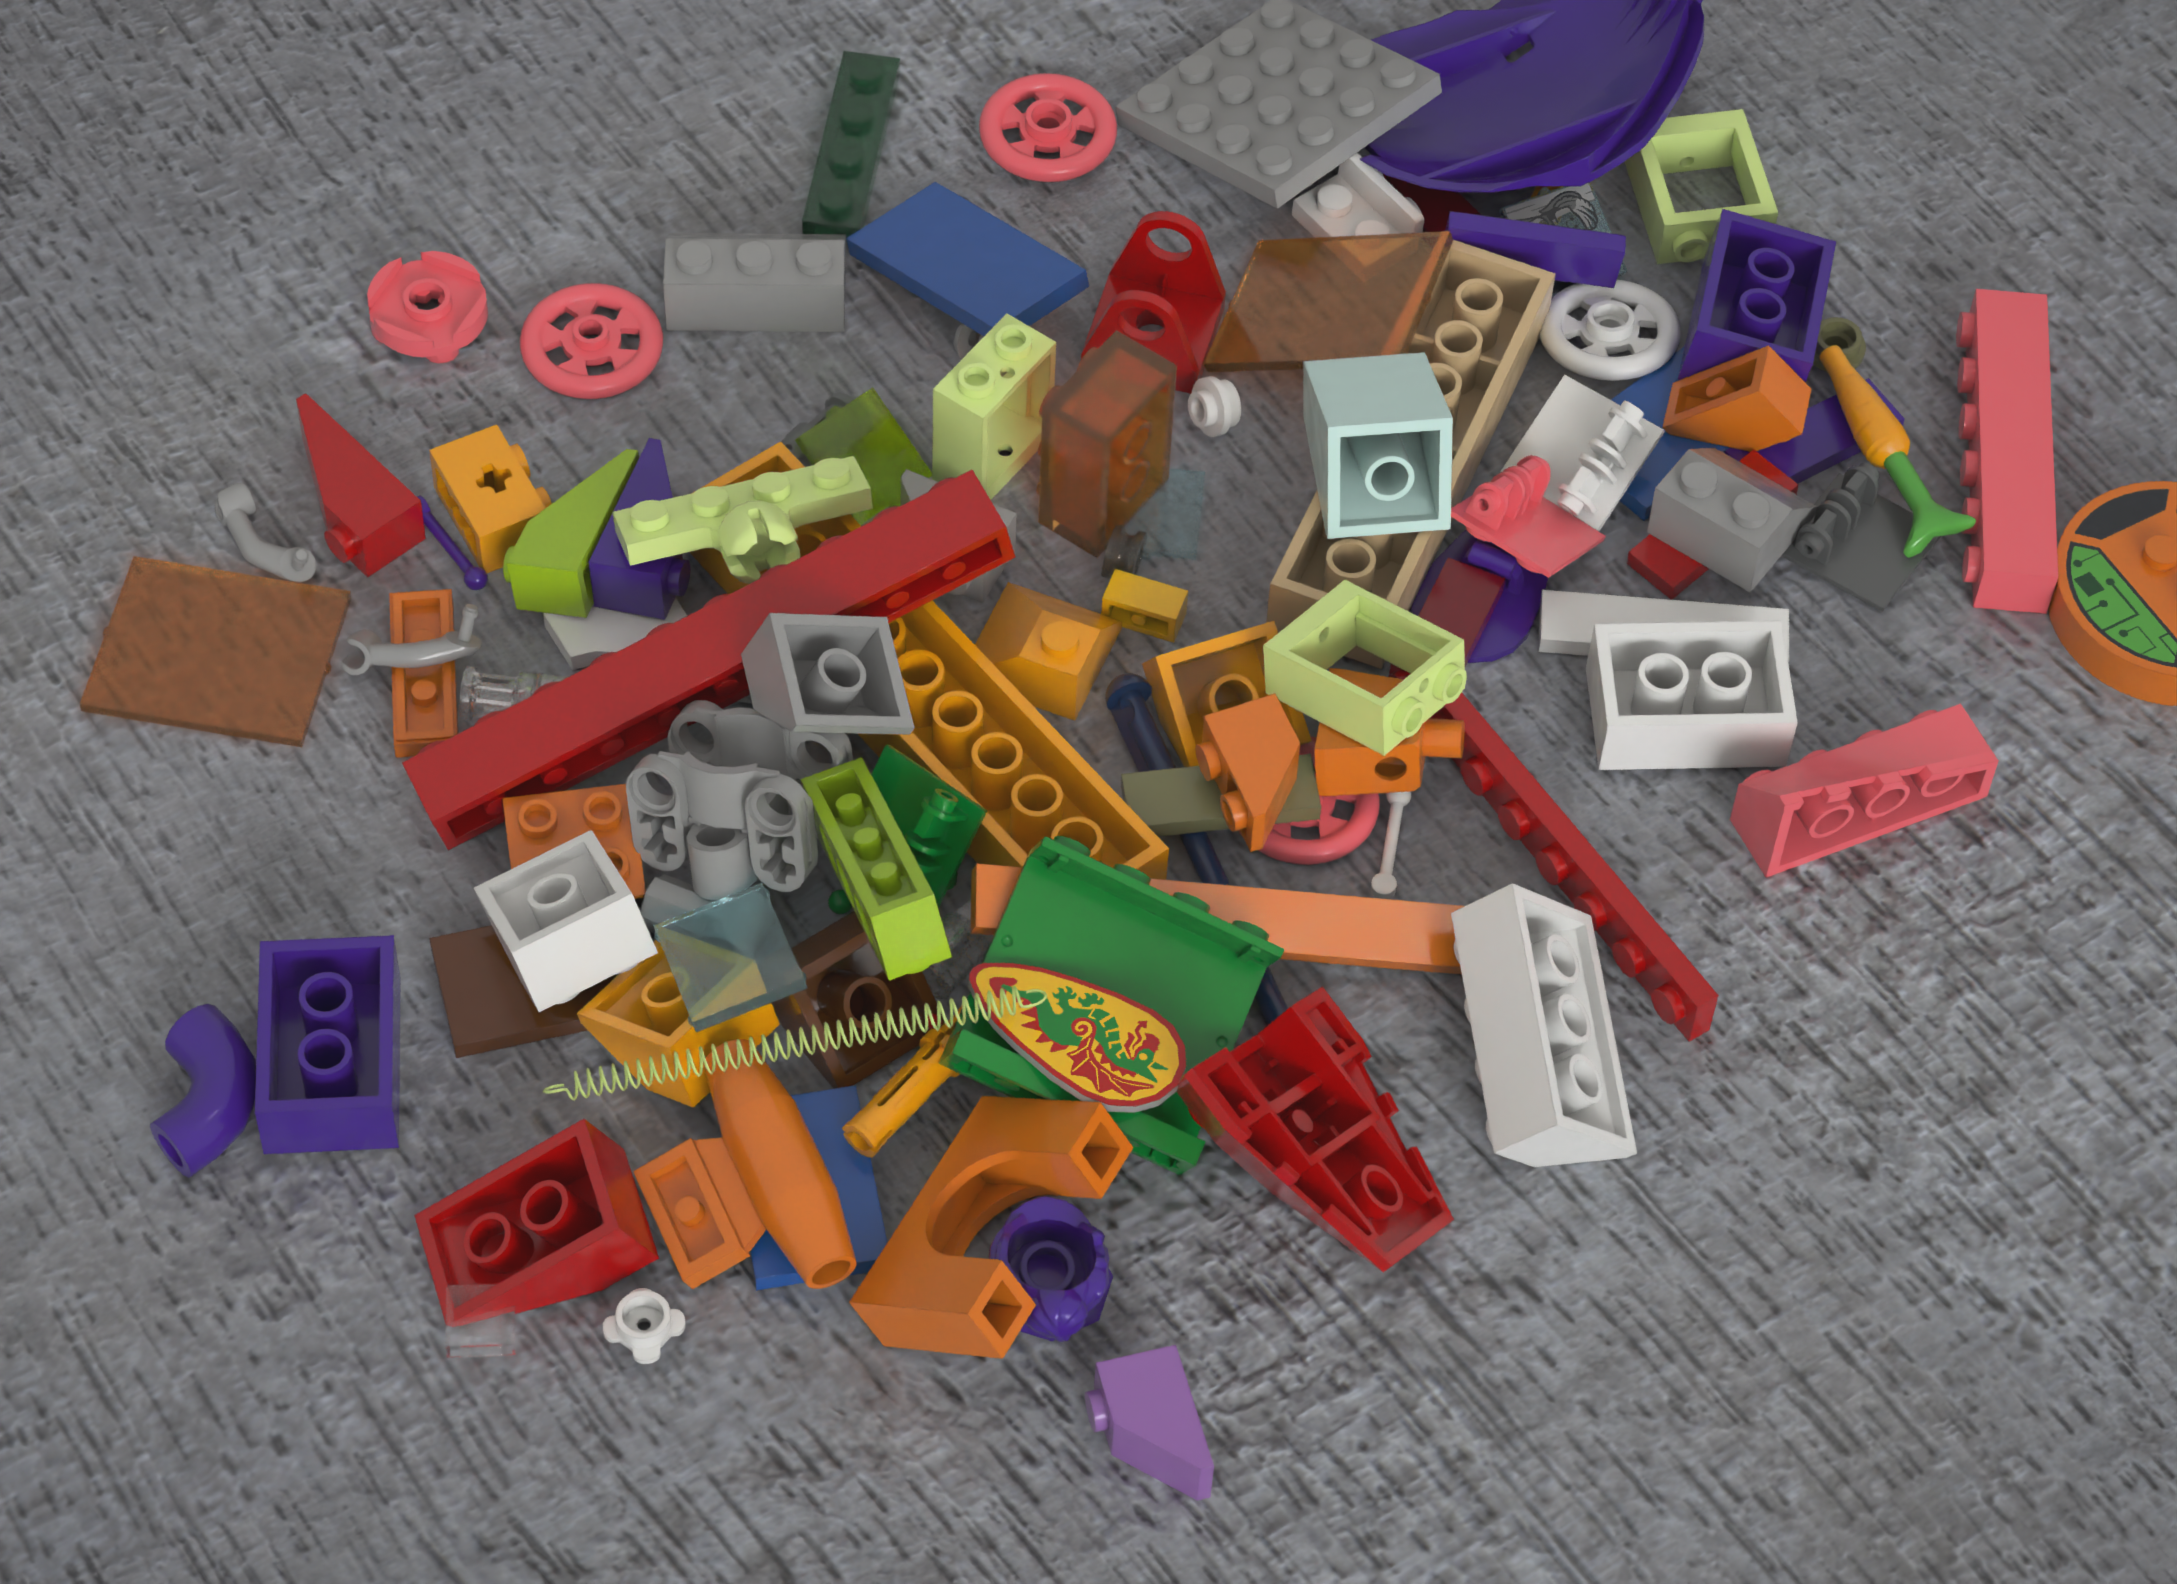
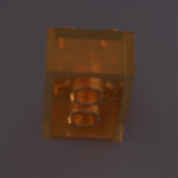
M1116 330L1100 348L1092 347L1081 359L1077 371L1063 386L1056 385L1047 393L1039 410V416L1042 418L1041 442L1038 447V456L1041 457L1040 480L1036 489L1039 495L1038 523L1098 558L1169 482L1177 365Z

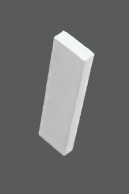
M1542 590L1539 617V652L1588 656L1595 623L1782 620L1789 662V609Z

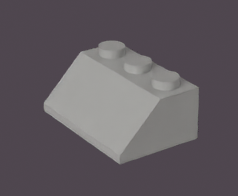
M669 233L665 238L663 279L666 331L845 332L846 234Z

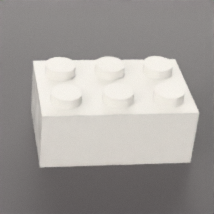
M1782 620L1594 624L1586 664V675L1598 770L1787 766L1798 722Z

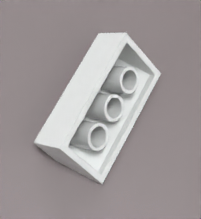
M1513 883L1452 912L1451 917L1455 933L1454 953L1461 967L1466 995L1464 1009L1472 1028L1477 1056L1475 1071L1482 1084L1487 1112L1486 1132L1493 1146L1494 1154L1532 1167L1622 1159L1637 1154L1591 915Z

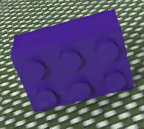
M1722 209L1704 256L1678 380L1769 345L1806 382L1814 361L1836 241Z
M394 935L260 941L255 1116L264 1154L399 1148L401 977Z

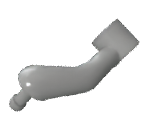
M236 483L219 491L215 502V514L223 526L227 525L245 560L262 570L294 583L305 582L313 577L316 571V560L310 551L301 547L287 548L264 541L256 533L248 518L249 515L256 512V506L245 484Z
M466 604L462 611L463 618L460 630L450 631L442 637L431 640L400 644L382 643L381 639L374 632L365 629L359 630L349 636L346 641L350 645L360 648L364 653L365 659L358 655H348L341 661L342 668L350 675H360L373 665L397 668H422L472 656L482 646L481 639L472 635L475 618H477L479 612L478 607L473 604Z

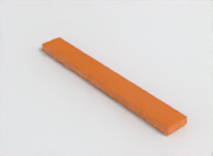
M989 864L975 865L972 869L971 934L994 935L1023 867ZM1151 879L1149 884L1171 896L1175 892H1181L1197 897L1210 906L1209 914L1230 924L1235 920H1240L1262 928L1269 934V942L1285 949L1280 958L1281 960L1462 975L1460 964L1454 953L1455 933L1451 917L1452 912L1464 907L1462 905Z

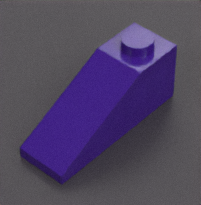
M648 439L614 511L631 508L637 503L646 500L661 501L673 498L661 440ZM612 513L589 560L594 607L665 620L676 596L683 597L686 593L690 580V562L683 559L682 554L630 566L617 537Z

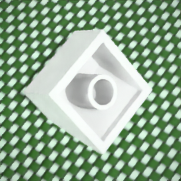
M592 830L474 887V891L517 976L538 1012L555 1004L568 1002L576 997L579 992L615 974L627 972L639 962L658 953L632 892Z

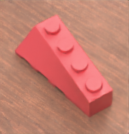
M1961 704L1938 712L1936 710H1927L1915 716L1908 723L1889 730H1872L1861 735L1854 742L1830 751L1816 750L1804 756L1799 762L1775 771L1761 770L1753 773L1742 783L1738 784L1730 821L1767 878L1987 797L1999 760Z

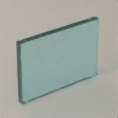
M763 883L653 925L655 928L654 937L662 946L688 1011V1022L694 1027L696 1032L807 989L806 974L798 966L770 902V892L764 888Z

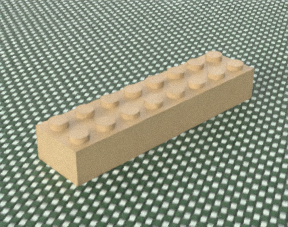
M1443 237L1385 355L1425 352L1453 417L1452 508L1462 501L1540 338L1541 327L1550 310L1556 273ZM1316 491L1270 583L1266 623L1275 621L1279 633L1343 580H1347L1409 611L1448 530L1327 539L1318 491ZM1355 646L1344 655L1345 657L1382 669L1385 660L1358 646Z

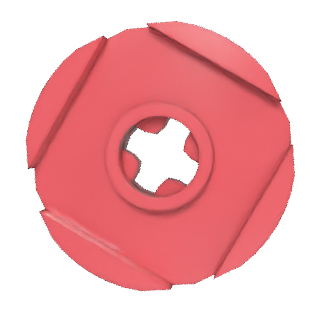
M440 251L420 252L421 260L410 261L403 265L402 257L389 262L374 276L367 292L372 335L377 341L404 355L426 357L429 361L438 364L454 360L459 354V349L476 339L487 322L486 290L481 284L480 274L472 264L463 258ZM433 298L438 299L439 306L430 310L418 309L415 303L427 304Z

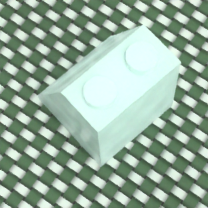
M1425 352L1303 361V417L1327 539L1451 529L1453 417Z

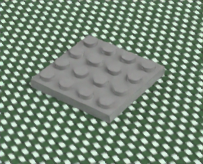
M1271 0L1230 29L1225 30L1220 36L1201 49L1184 58L1173 68L1149 84L1141 87L1136 93L1115 106L1119 126L1278 209L1441 94L1442 89L1439 73L1290 0Z

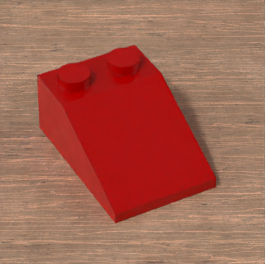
M584 1118L414 1215L445 1324L453 1331L602 1291L659 1259L625 1150Z

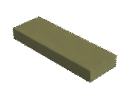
M1311 754L1299 755L1297 779L1275 824L1320 819L1321 803ZM1199 766L1121 774L1123 801L1158 837L1229 829L1220 804L1222 793L1215 779L1207 781L1204 778Z

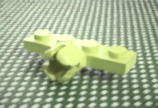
M851 456L842 459L827 458L817 462L815 465L782 473L767 472L758 475L752 480L726 486H707L691 494L661 501H642L631 508L614 511L613 518L617 537L630 566L699 549L714 548L722 553L730 573L740 582L750 584L761 577L759 571L770 569L777 565H787L800 558V548L796 542L799 539L794 530L795 528L873 509L871 488L855 457Z

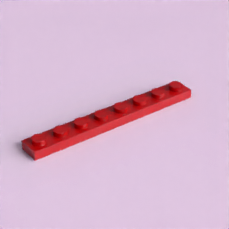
M1390 663L1388 677L1404 680L1411 674ZM1461 692L1455 701L1444 705L1432 715L1431 719L1464 720L1462 759H1451L1460 768L1465 784L1475 795H1482L1496 811L1500 824L1507 835L1513 840H1520L1533 855L1543 878L1553 886L1558 885L1573 903L1574 909L1591 915L1594 931L1610 947L1620 970L1630 978L1635 977L1647 991L1661 1019L1667 1024H1674L1688 1042L1709 1031L1719 995L1465 695Z

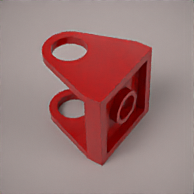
M1169 211L1152 212L1140 219L1111 267L1081 353L1080 369L1184 393H1192L1195 382L1202 378L1225 308L1226 291L1206 237L1194 221L1181 214ZM1158 228L1175 230L1189 240L1191 249L1181 253L1163 250L1152 242L1149 232ZM1151 324L1164 327L1154 332L1139 330L1141 327Z

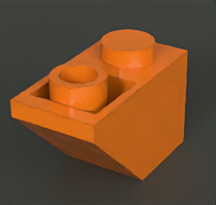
M1275 693L1205 715L1202 743L1197 744L1195 748L1198 765L1204 778L1207 781L1215 779L1222 793L1220 804L1227 826L1232 832L1240 830L1250 852L1263 848L1297 779L1300 741Z

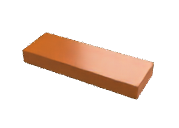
M452 589L389 593L391 643L400 644L431 640L442 637L450 631H455ZM456 660L422 668L391 667L395 757H414L426 745L439 740H447L457 735L459 732Z

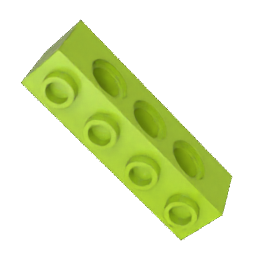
M860 757L802 778L803 789L813 800L815 828L819 841L888 980L906 974L919 973L930 965L952 958L934 893L863 758Z

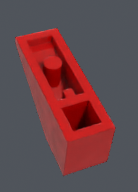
M305 393L296 399L302 439L327 530L324 532L325 541L332 553L341 562L346 563L350 560L368 578L426 539L421 500Z

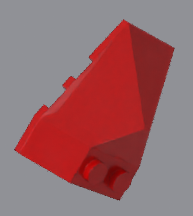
M1322 986L1290 1006L1262 1031L1230 1052L1225 1047L1191 1068L1181 1078L1176 1092L1188 1106L1189 1113L1194 1121L1203 1127L1213 1141L1263 1187L1384 1273L1451 1223L1454 1218L1418 1147H1410L1407 1150L1390 1118L1399 1110L1390 1092L1379 1096L1364 1066V1063L1372 1057L1364 1040Z

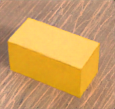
M1115 569L1102 597L1101 614L1122 621L1123 628L1174 643L1187 613L1188 590Z

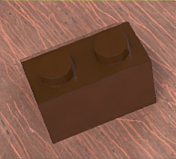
M855 911L758 968L782 1027L785 1031L787 1029L790 1030L792 1038L799 1048L800 1027L803 1028L808 1046L812 1051L811 1026L813 1024L816 1027L823 1048H825V1022L828 1023L832 1038L837 1046V1020H840L846 1039L850 1043V1017L853 1018L858 1035L862 1041V1015L866 1016L873 1038H875V1012L879 1015L886 1036L887 1010L891 1011L899 1034L900 1007L904 1010L911 1031L913 1005L916 1006L924 1029V1004L928 1003L931 1013L937 1015V1002L922 971L888 980ZM941 1014V1020H942V1025H943V1024L945 1023V1021H944L943 1016H942V1014ZM916 1019V1030L912 1036L907 1031L903 1020V1035L901 1038L896 1036L891 1024V1035L888 1041L884 1039L878 1026V1039L876 1043L871 1041L866 1030L865 1043L863 1045L859 1044L853 1031V1044L850 1048L846 1046L841 1035L840 1048L838 1050L834 1049L828 1036V1048L825 1053L819 1048L817 1040L813 1055L808 1053L804 1042L803 1052L833 1089L855 1085L919 1046L920 1039L926 1033L921 1031Z

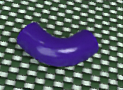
M211 1004L200 1005L189 1010L169 1030L165 1040V1049L187 1072L191 1079V1086L187 1095L176 1106L150 1123L151 1132L160 1149L173 1166L188 1178L217 1159L244 1132L255 1106L256 1059L234 1024L215 1005Z

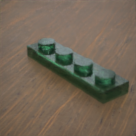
M843 51L802 218V234H846L847 238L864 227L900 76V58Z

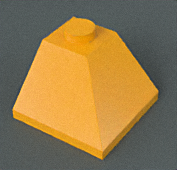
M1008 582L975 645L1034 707L1075 721L1122 629V621Z

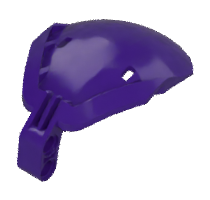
M1501 0L1487 10H1455L1432 21L1371 39V41L1439 73L1442 93L1368 144L1365 148L1371 155L1362 157L1360 160L1387 176L1425 188L1454 192H1498L1531 186L1581 187L1609 172L1643 149L1657 133L1678 101L1696 65L1703 45L1705 29L1704 14L1701 6L1703 0ZM1528 42L1533 46L1531 50L1514 62H1508L1505 58Z

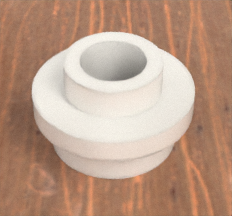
M1213 376L1198 379L1188 399L1190 418L1207 436L1216 437L1224 435L1230 427L1238 424L1241 417V402L1235 386L1226 379L1219 380Z

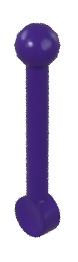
M421 495L417 496L421 500L425 526L464 573L466 587L476 591L483 589L488 581L486 571L481 567L473 566L432 515L426 500Z

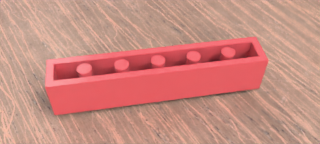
M1976 289L1970 312H1960L1956 333L1957 347L1966 348V357H1962L1960 360L1957 380L1958 393H1967V403L1962 404L1960 411L1959 439L1968 440L1969 450L1963 451L1960 466V485L1970 487V498L1966 497L1964 499L1962 514L1976 519V523L1972 528L1962 532V534H1971V546L1967 545L1964 552L1962 579L1963 582L1972 583L1973 608L2047 614L2058 579L2047 294Z

